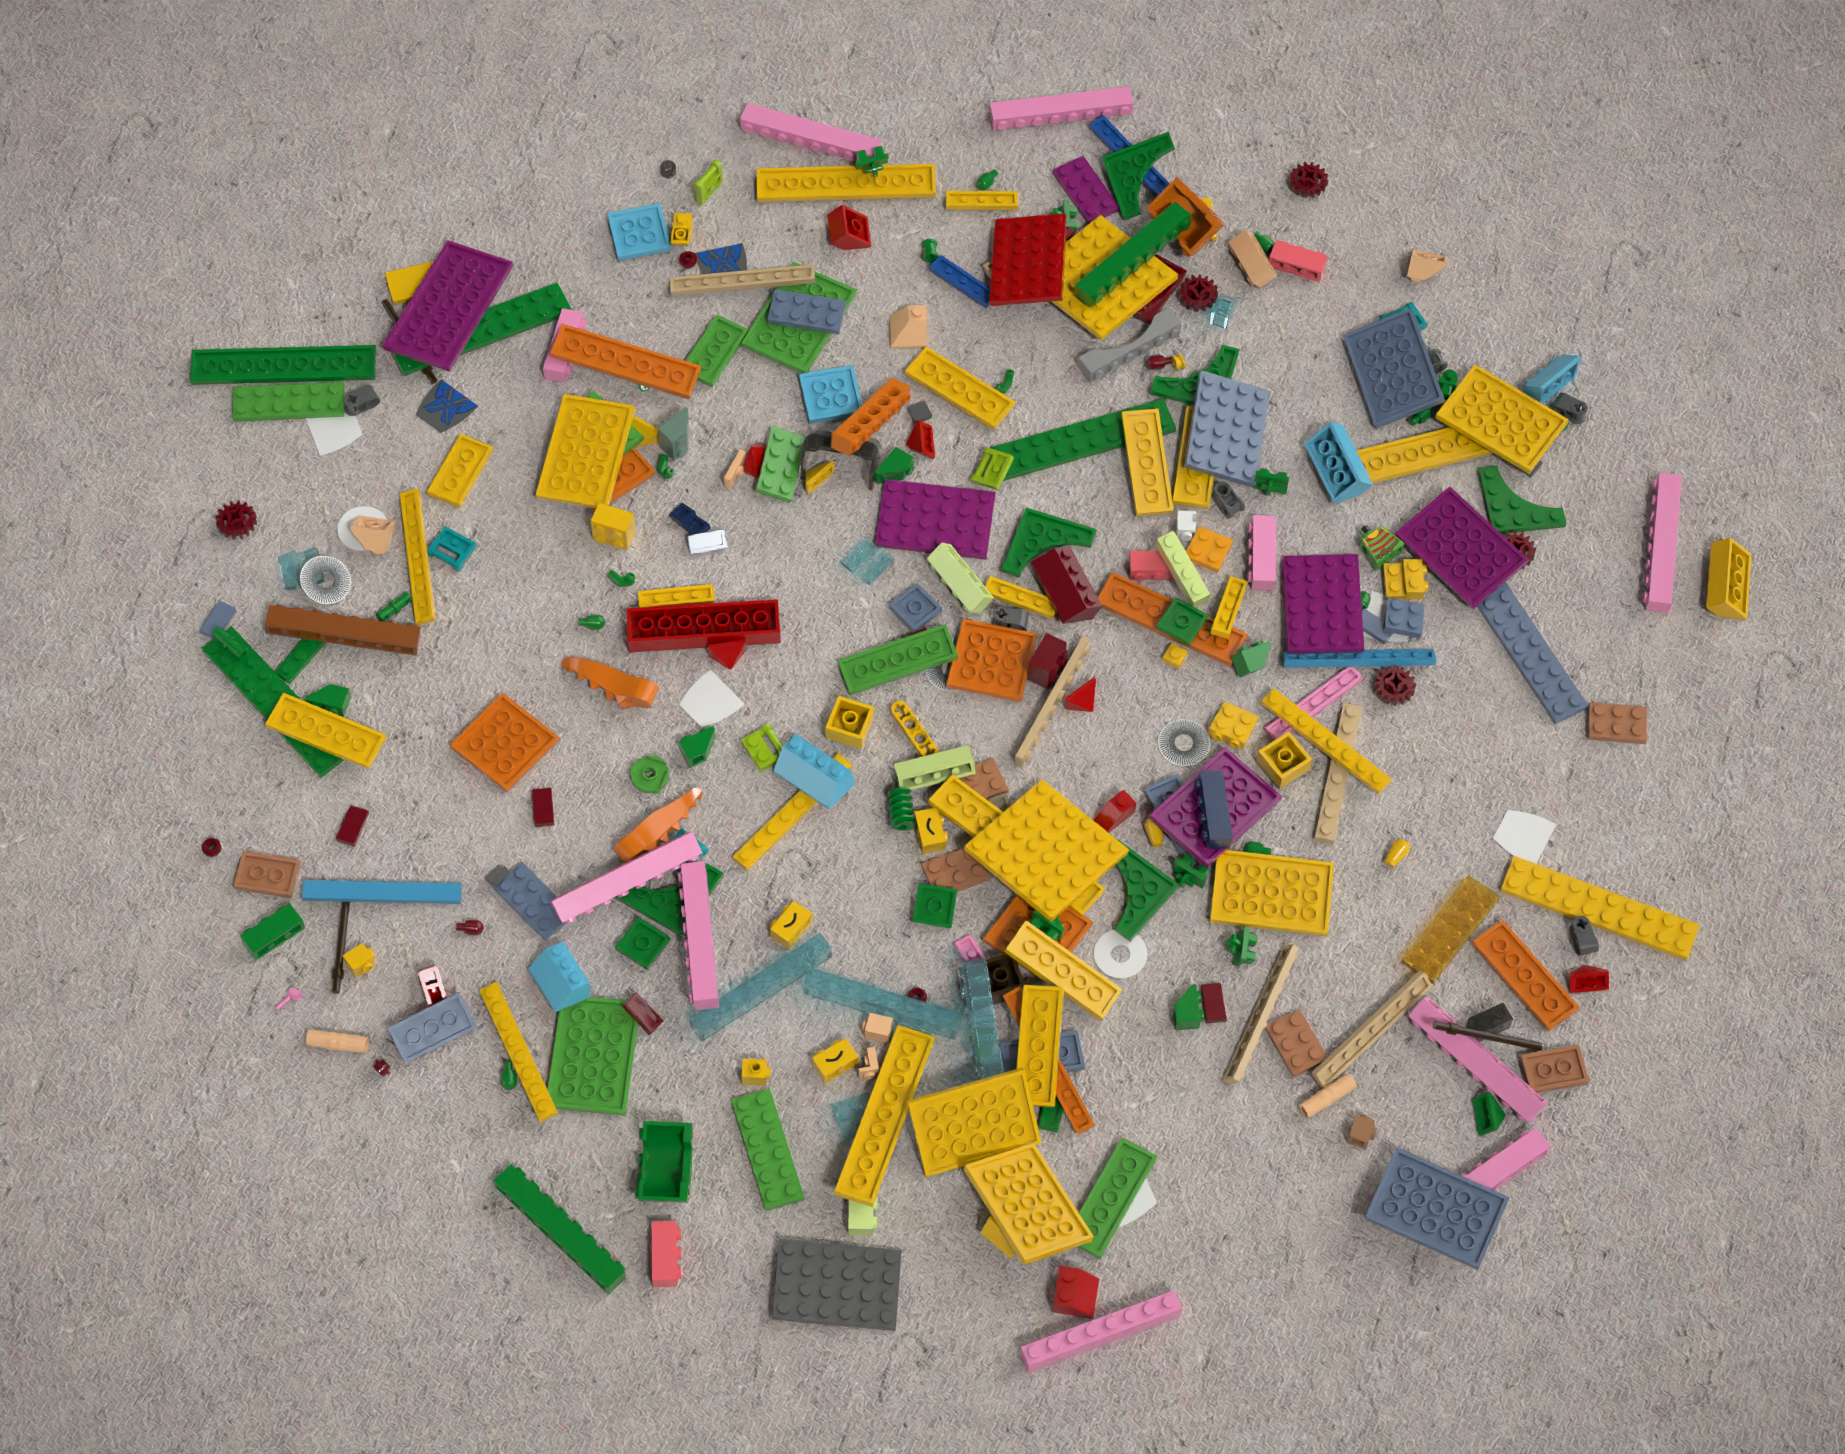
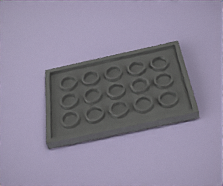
M779 1239L772 1320L895 1331L902 1250Z

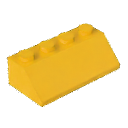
M1732 538L1711 543L1706 605L1707 609L1717 616L1745 620L1748 615L1752 554Z

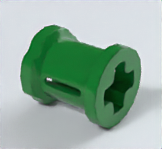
M934 239L922 241L921 246L924 249L923 260L928 263L934 262L939 257L936 251L937 241Z

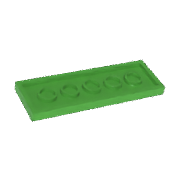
M344 382L233 387V421L345 417Z
M944 624L840 659L838 663L850 695L957 660L958 655L948 628Z
M770 1088L731 1099L765 1211L805 1200Z
M1121 1138L1079 1212L1094 1238L1092 1242L1077 1248L1098 1259L1102 1258L1155 1164L1157 1155Z

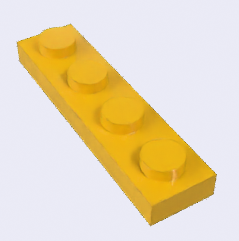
M946 191V210H1018V191Z
M992 576L989 577L985 585L994 599L1052 620L1056 614L1048 596Z
M1230 576L1210 634L1229 639L1248 581Z
M713 584L638 591L639 608L715 603Z

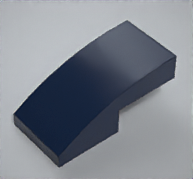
M681 503L669 514L690 535L708 532L711 529L709 523L698 517L695 510L684 503Z

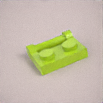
M716 159L710 163L711 166L702 177L692 184L696 190V202L700 205H703L723 182L722 164Z
M985 447L984 455L970 481L976 485L999 490L1014 457L1010 454ZM990 458H992L991 461H990V463H989V466H988V468H987V470H986V472H985V474H984V476H983V478H982L981 476H982V474H983V472H984V470H985V468H986V466H987V464H988Z
M770 723L765 724L761 729L741 739V744L760 772L777 763L783 745L773 732V727ZM767 735L778 751L776 755H773L762 737Z

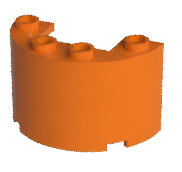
M1176 177L1147 209L1151 212L1149 216L1153 220L1174 202L1191 213L1190 227L1186 231L1181 232L1177 239L1179 240L1178 245L1182 248L1181 251L1187 257H1194L1224 224L1197 194Z

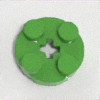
M649 755L641 760L638 759L631 767L632 785L641 792L658 794L669 781L668 767L664 760L657 756ZM653 771V777L648 778L645 773Z

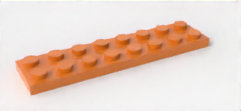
M562 324L550 352V357L686 399H690L701 372L700 365L566 324Z
M1114 572L1111 573L1098 596L1102 608L1230 667L1233 665L1231 656L1237 654V649L1243 647L1248 637L1247 633L1232 627L1229 639L1210 634L1215 619L1208 616L1207 621L1191 645L1187 646L1156 629L1157 624L1173 602V599Z

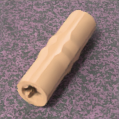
M309 1029L306 1036V1046L366 1054L369 1045L368 1037L334 1031L326 1032Z
M1346 1074L1300 1103L1299 1109L1302 1115L1309 1119L1356 1089L1357 1084L1350 1074Z

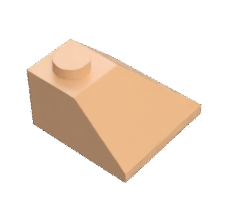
M1413 249L1407 277L1416 282L1426 280L1447 266L1448 257Z
M908 305L890 315L891 348H925L927 346L926 305Z
M359 515L350 525V530L366 550L372 551L374 554H383L390 548L396 521Z

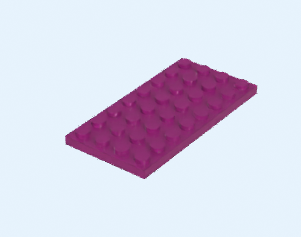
M447 240L384 342L383 349L450 372L512 270L513 262Z

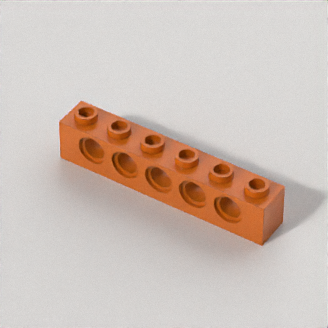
M891 378L832 433L831 448L848 456L858 451L865 441H868L875 432L880 430L882 425L887 423L895 413L897 414L905 404H908L911 398L910 386Z

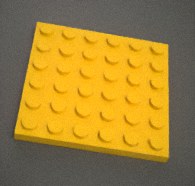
M1100 215L1066 242L1063 301L1052 302L1102 341L1176 281L1178 274L1153 256L1137 272L1129 275L1125 282L1117 285L1111 293L1105 295L1099 303H1096L1091 308L1075 296V284L1130 239L1128 235Z
M1043 779L964 846V851L1050 922L1129 852L1127 847Z

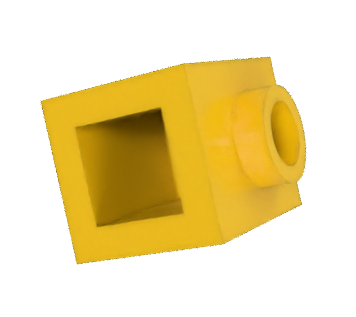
M363 943L343 955L345 964L355 978L363 973L370 972L375 966L374 958L376 956L370 947L366 948Z
M743 1058L742 1085L766 1086L767 1079L771 1077V1067H767V1059Z

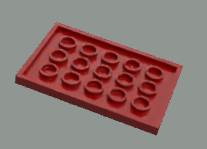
M1066 213L995 219L990 288L991 306L1063 301L1067 231Z

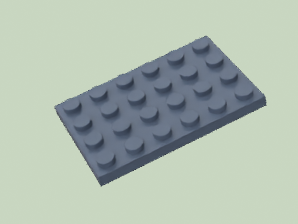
M1412 308L1343 335L1376 429L1445 402Z
M1201 370L1198 375L1184 467L1254 487L1256 485V472L1259 468L1270 391Z
M1396 1147L1364 1219L1478 1270L1510 1197Z

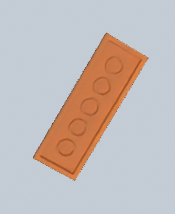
M1501 920L1472 941V945L1548 1032L1579 1010L1580 1007L1504 920Z

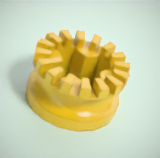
M1181 353L1177 356H1171L1175 371H1179L1180 368H1186V363L1183 362L1185 359Z

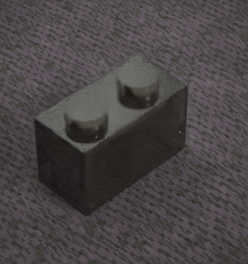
M1503 1002L1470 1017L1466 1028L1498 1034L1510 1028L1513 1017ZM1476 1038L1479 1042L1485 1040V1039Z

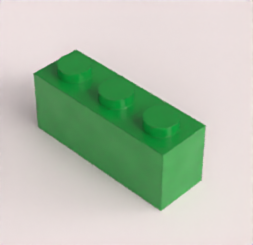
M289 903L286 906L279 907L271 916L264 917L253 928L246 929L240 937L243 945L255 961H257L305 929L302 918Z

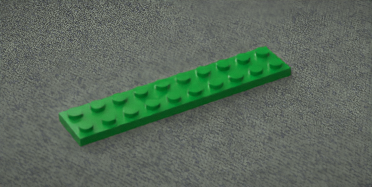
M558 282L489 307L460 355L557 320L560 317L562 308L572 310ZM392 353L403 376L431 366Z
M376 345L192 350L191 385L376 379Z
M1163 398L990 448L1014 457L1003 480L1005 481L1125 447L1121 413L1125 411L1159 409L1162 436L1176 432V426Z
M232 626L225 630V632L229 636L235 637L236 642L247 650V654L241 660L229 650H225L216 638L201 648L202 652L266 720H268L283 693L300 699ZM279 733L320 778L344 761L342 758Z

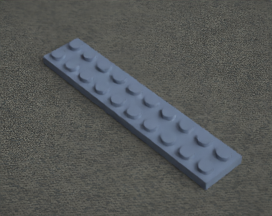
M1505 582L1479 604L1477 608L1554 724L1588 709L1589 705Z

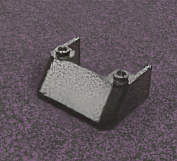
M814 430L805 438L799 463L801 480L804 479L809 451L823 450L842 453L831 448L833 432ZM874 438L865 441L859 450L852 454L872 461L869 472V490L872 491L875 482V471L877 470L881 453V444Z

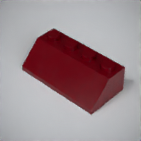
M1070 546L1054 548L1030 563L1062 624L1091 620L1096 616L1102 604Z

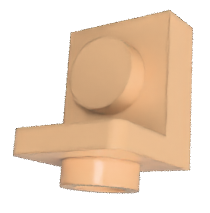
M875 1047L867 1048V1055L864 1056L865 1067L858 1069L859 1079L872 1080L879 1075Z

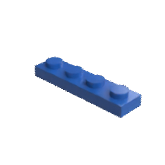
M942 255L930 265L929 270L984 308L990 305V287Z

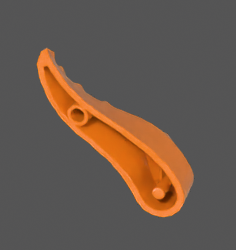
M565 657L562 661L563 670L568 668L569 673L577 672L579 680L587 678L590 680L592 690L597 688L603 689L606 692L607 700L610 701L616 698L617 703L621 704L622 709L635 706L650 708L659 690V686L650 680L628 675L613 667L592 660Z
M694 787L679 799L654 811L615 845L614 852L626 863L657 848L661 842H669L667 835L672 830H680L679 822L681 819H689V809L697 806L696 799H702V790Z

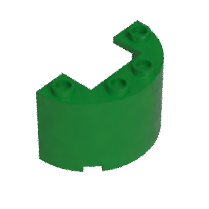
M643 1121V1128H639V1140L643 1142V1153H639V1165H642V1173H638L637 1185L639 1186H635V1199L646 1202L688 1203L692 1176L693 1124Z

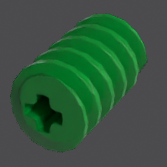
M899 787L888 793L890 826L894 830L909 831L915 828V824L912 823L915 819L914 816H911L914 813V810L911 809L913 803L910 802L913 797L909 795L912 792L909 788Z

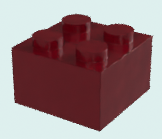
M1046 633L1029 661L1028 681L1047 690L1051 684L1054 685L1059 675L1057 674L1060 669L1063 670L1067 663V659H1065L1068 650H1066L1067 642Z

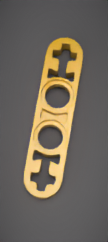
M903 701L894 702L891 706V715L919 756H927L925 747H927L930 753H939L938 748L909 706ZM896 708L903 709V715L905 716L903 719L902 714L899 711L896 712ZM911 721L915 724V727L908 729L904 724ZM917 736H923L925 741L917 743L914 739Z

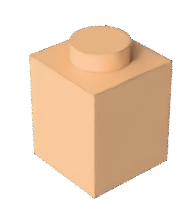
M869 1013L868 1019H864L862 1030L865 1031V1038L888 1043L893 1027V1018Z

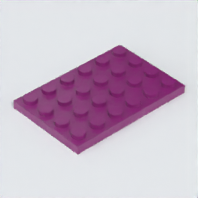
M885 479L875 547L932 553L941 543L951 544L961 557L987 560L996 492Z
M1450 486L1395 532V536L1419 559H1422V562L1473 610L1528 563L1526 556Z
M1358 554L1283 556L1288 654L1364 653Z
M1226 747L1149 816L1150 820L1206 869L1227 849H1206L1205 841H1202L1203 825L1199 823L1201 811L1200 807H1197L1198 790L1194 788V781L1198 778L1200 771H1223L1233 837L1230 847L1281 801L1283 797Z

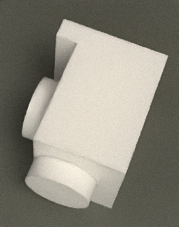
M1178 510L1176 519V535L1178 539L1184 541L1192 539V533L1196 532V511Z

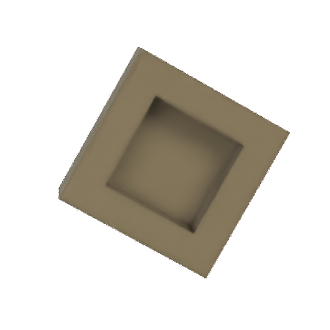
M1006 792L988 798L990 803L1003 812L1011 806Z

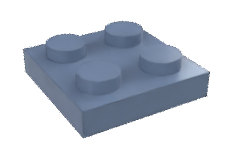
M918 583L889 604V609L913 633L942 612V607Z
M1388 598L1386 601L1383 631L1421 638L1425 605Z

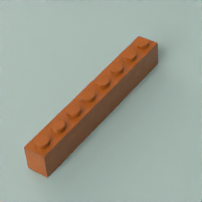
M278 604L269 605L265 622L266 634L317 640L326 643L415 656L418 653L421 637V628L413 624L402 625L394 621L382 622L373 618L368 620L358 616L348 617L338 613H323L319 610L307 611L299 607L287 608Z

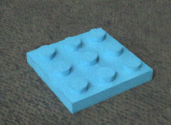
M660 203L607 213L618 261L671 251Z
M853 365L799 374L809 424L848 418L862 406Z

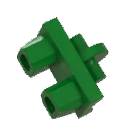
M882 146L874 147L872 149L874 156L869 158L867 157L866 150L857 151L856 169H865L866 174L873 173L874 177H878L877 171L883 170L882 164L888 163V153L885 154Z
M1064 199L1063 205L1054 208L1049 215L1066 213L1067 229L1071 226L1076 232L1078 222L1071 221L1070 218L1074 219L1076 217L1077 207L1070 206L1069 200Z
M1452 369L1445 370L1442 377L1439 376L1438 379L1445 401L1458 387V375Z
M1261 468L1260 471L1256 472V485L1253 488L1267 491V496H1271V492L1286 495L1290 477H1287V473L1279 472L1276 475L1271 474L1268 469Z
M1187 854L1180 860L1177 858L1174 862L1173 871L1177 873L1175 878L1181 881L1179 887L1184 888L1187 884L1192 888L1195 884L1203 889L1206 885L1209 868L1206 869L1202 864H1200L1197 870L1192 868L1194 859Z
M1037 910L1033 912L1032 920L1030 921L1033 926L1043 930L1054 941L1060 942L1063 939L1065 927L1062 926L1063 922L1058 919L1059 916L1050 922Z
M1244 926L1242 931L1232 934L1231 939L1225 940V946L1230 949L1231 954H1234L1233 965L1239 966L1242 963L1252 964L1255 961L1256 953L1249 951L1248 946L1254 947L1258 936L1250 932V927Z

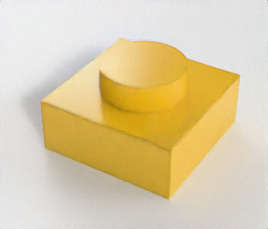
M1171 643L1162 661L1179 669L1187 657L1188 651Z

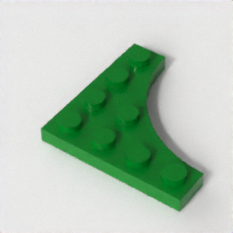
M1169 131L1102 156L1124 221L1141 215L1139 192L1146 173L1158 159L1175 150Z
M1222 345L1212 364L1205 370L1202 369V371L1232 379L1240 349ZM1200 371L1191 374V377L1179 379V377L1155 376L1150 395L1194 406Z
M1498 466L1479 468L1478 473L1489 522L1501 534H1506V532L1513 533L1514 531L1526 532L1566 527L1567 523L1563 507L1551 508L1528 502L1515 494L1507 486L1500 475Z
M1026 507L1002 567V572L1020 578L1029 562L1049 549L1068 545L1091 548L1097 529Z
M1117 839L1129 849L1128 854L1115 865L1125 881L1128 899L1124 915L1115 927V931L1131 942L1179 888V884Z
M706 864L708 893L710 897L724 877V873ZM683 885L663 888V890H649L646 887L636 889L633 887L628 890L629 893L620 898L618 895L615 896V899L675 934L683 935V923L686 922V917H682L681 906L685 905L684 900L680 898V889L683 888Z

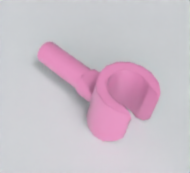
M291 988L285 999L275 1007L279 1010L291 999L298 1002L303 994L296 988Z

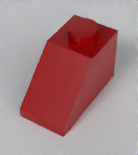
M1123 789L1107 802L1093 821L1109 833L1135 813L1136 802Z

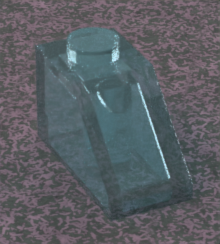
M1223 293L1217 297L1211 312L1210 324L1227 329L1239 299Z

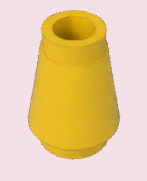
M1145 820L1146 824L1144 827L1152 847L1162 846L1163 830L1152 820Z
M1398 838L1396 841H1393L1384 862L1394 868L1395 865L1410 853L1409 849L1411 846L1403 839Z

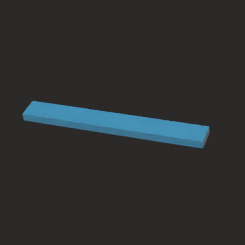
M1434 649L1364 650V653L1288 654V651H1284L1282 654L1284 668L1436 665Z
M303 880L302 901L461 904V883Z

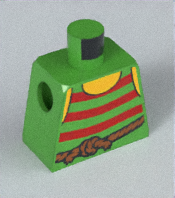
M1368 525L1360 529L1359 533L1363 537L1360 550L1374 571L1383 567V563L1390 562L1403 552L1404 543L1383 526L1378 527L1374 531Z

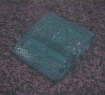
M866 536L847 555L841 564L860 580L871 585L895 559L883 547L878 548Z
M316 547L301 553L292 551L278 556L285 590L302 588L300 582L301 570L310 559L319 556V551ZM323 572L317 575L316 580L318 584L325 582Z
M869 1092L831 1104L844 1142L855 1138L871 1096Z

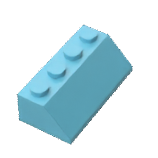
M1330 422L1304 443L1333 503L1336 504L1360 496L1373 486L1344 425Z
M797 734L782 747L774 768L775 774L827 809H830L855 785L850 769Z

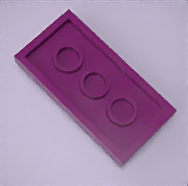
M1084 155L1053 169L1052 174L1074 206L1077 207V210L1087 224H1090L1100 215L1106 218L1119 212L1118 204Z

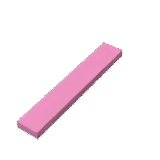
M1347 667L1296 705L1313 718L1362 682L1363 677L1354 667ZM1280 718L1274 720L1264 729L1273 740L1278 739L1288 731L1290 733L1295 731Z

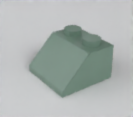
M687 407L658 427L659 447L673 461L682 458L688 451L690 424Z

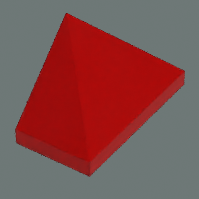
M919 420L916 422L905 445L920 454L934 459L935 449L932 426Z
M759 442L750 447L744 464V473L758 479L766 444Z
M745 638L707 645L708 656L731 670L746 651Z
M1093 677L1068 695L1064 700V708L1066 710L1093 712L1096 679Z
M1582 965L1569 973L1570 994L1609 990V971L1607 969Z

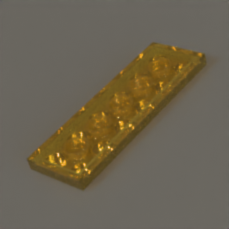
M1468 875L1406 953L1401 963L1415 973L1419 970L1425 972L1431 984L1434 985L1494 908L1501 896Z

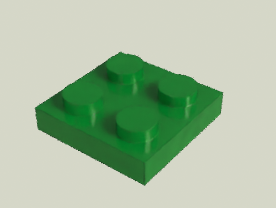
M1175 597L1157 624L1156 629L1190 646L1207 621L1209 614Z
M919 883L913 923L952 929L958 889Z
M638 917L615 946V949L648 970L671 939Z

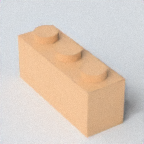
M1245 229L1229 241L1232 247L1231 252L1240 260L1239 266L1244 272H1247V279L1251 285L1255 284L1262 288L1278 276L1253 233Z

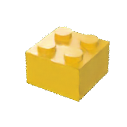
M598 503L591 519L593 540L600 544L612 545L616 549L628 550L636 533L634 513Z
M838 696L825 727L826 739L862 750L875 718V707Z
M1288 731L1259 750L1256 762L1276 786L1281 789L1311 769L1313 759Z

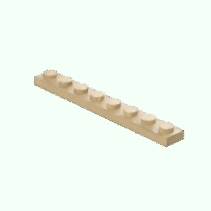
M814 264L670 277L671 296L811 284L815 283Z
M1083 635L1019 748L1015 756V765L1022 767L1024 762L1030 760L1033 746L1037 747L1039 744L1041 732L1046 731L1050 716L1053 717L1057 711V703L1063 701L1066 687L1072 685L1075 671L1080 670L1083 664V657H1087L1091 650L1089 637Z
M1344 703L1337 737L1354 749L1363 706ZM1333 759L1330 764L1314 839L1334 844L1349 773Z
M1294 944L1282 947L1222 1080L1228 1085L1240 1082L1245 1075V1068L1252 1060L1254 1048L1259 1044V1037L1267 1026L1266 1021L1275 1008L1274 1004L1282 992L1283 983L1289 977L1291 965L1297 959L1296 954L1299 948Z
M1419 970L1312 1072L1320 1088L1324 1089L1327 1085L1331 1084L1433 987L1425 972Z

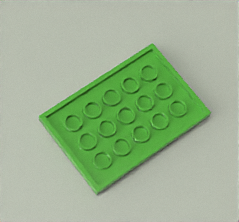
M792 262L790 266H799L800 264ZM816 271L815 283L778 286L776 288L778 290L846 300L845 312L857 295V289ZM772 294L742 341V347L797 372L808 373L832 333L768 323V315L773 299Z
M590 997L559 1011L548 1092L556 1109L626 1116L639 1025L622 1007L626 1000Z

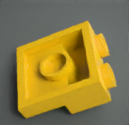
M1403 559L1402 563H1383L1386 600L1388 598H1424L1425 592H1428V581H1424L1427 567L1426 564H1422V559Z
M1224 701L1209 728L1208 735L1216 741H1223L1229 744L1232 748L1244 750L1259 720V716Z

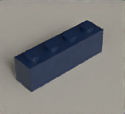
M1200 771L1198 778L1194 781V788L1198 790L1197 807H1200L1201 811L1199 823L1203 825L1202 841H1205L1206 849H1229L1233 837L1223 771Z

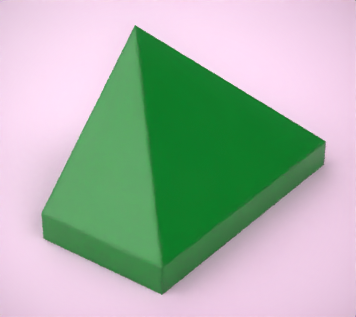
M1486 1092L1472 1098L1479 1136H1484L1498 1130L1506 1114L1491 1092Z

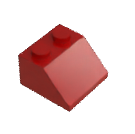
M844 205L827 214L831 245L842 250L863 249L872 246L868 216Z
M1060 1266L1053 1313L1093 1319L1099 1278L1078 1268Z

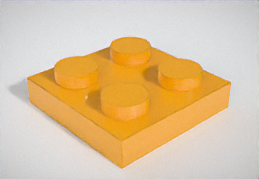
M1199 526L1186 553L1191 562L1218 573L1234 540Z

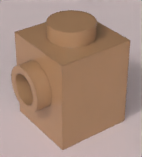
M1356 1115L1347 1143L1367 1149L1369 1140H1374L1377 1128H1373L1375 1120L1366 1115Z

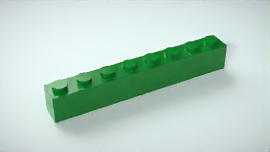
M1174 202L1075 284V296L1090 308L1099 303L1117 285L1125 282L1129 275L1137 272L1145 262L1150 261L1158 251H1162L1170 241H1174L1181 232L1186 231L1191 225V213Z
M510 1164L493 1180L495 1188L609 1295L626 1279L625 1267L619 1261H613L607 1249L596 1245L597 1241L590 1234L586 1235L577 1221L574 1220L572 1222L562 1207L557 1208L553 1204L554 1200L547 1193L543 1195L539 1191L540 1187L533 1180L529 1181L525 1178L526 1174L521 1168H515Z

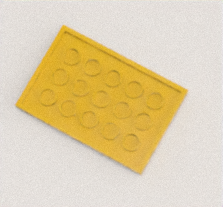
M1476 364L1447 399L1435 417L1528 474L1535 468L1569 421V419Z
M564 394L536 491V497L597 508L598 503L609 505L635 413V406Z
M1226 850L1216 859L1210 923L1328 936L1334 862Z
M1023 1067L907 1101L926 1177L960 1168L1031 1143L1035 1145L1042 1144Z
M1034 1143L965 1165L964 1171L1023 1265L1092 1242L1093 1234Z

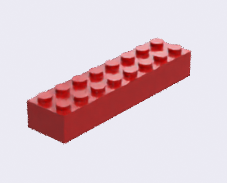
M778 599L626 608L629 653L708 648L707 645L744 638L746 645L781 643Z

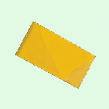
M634 415L631 425L644 436V440L636 447L659 443L658 428Z
M833 461L806 470V493L808 495L835 473V463Z

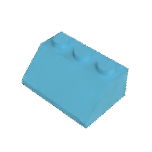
M1562 354L1558 358H1553L1545 369L1541 368L1533 379L1529 378L1523 384V393L1544 404L1576 377L1581 357Z
M563 941L545 948L528 968V971L554 1012L590 998V982Z

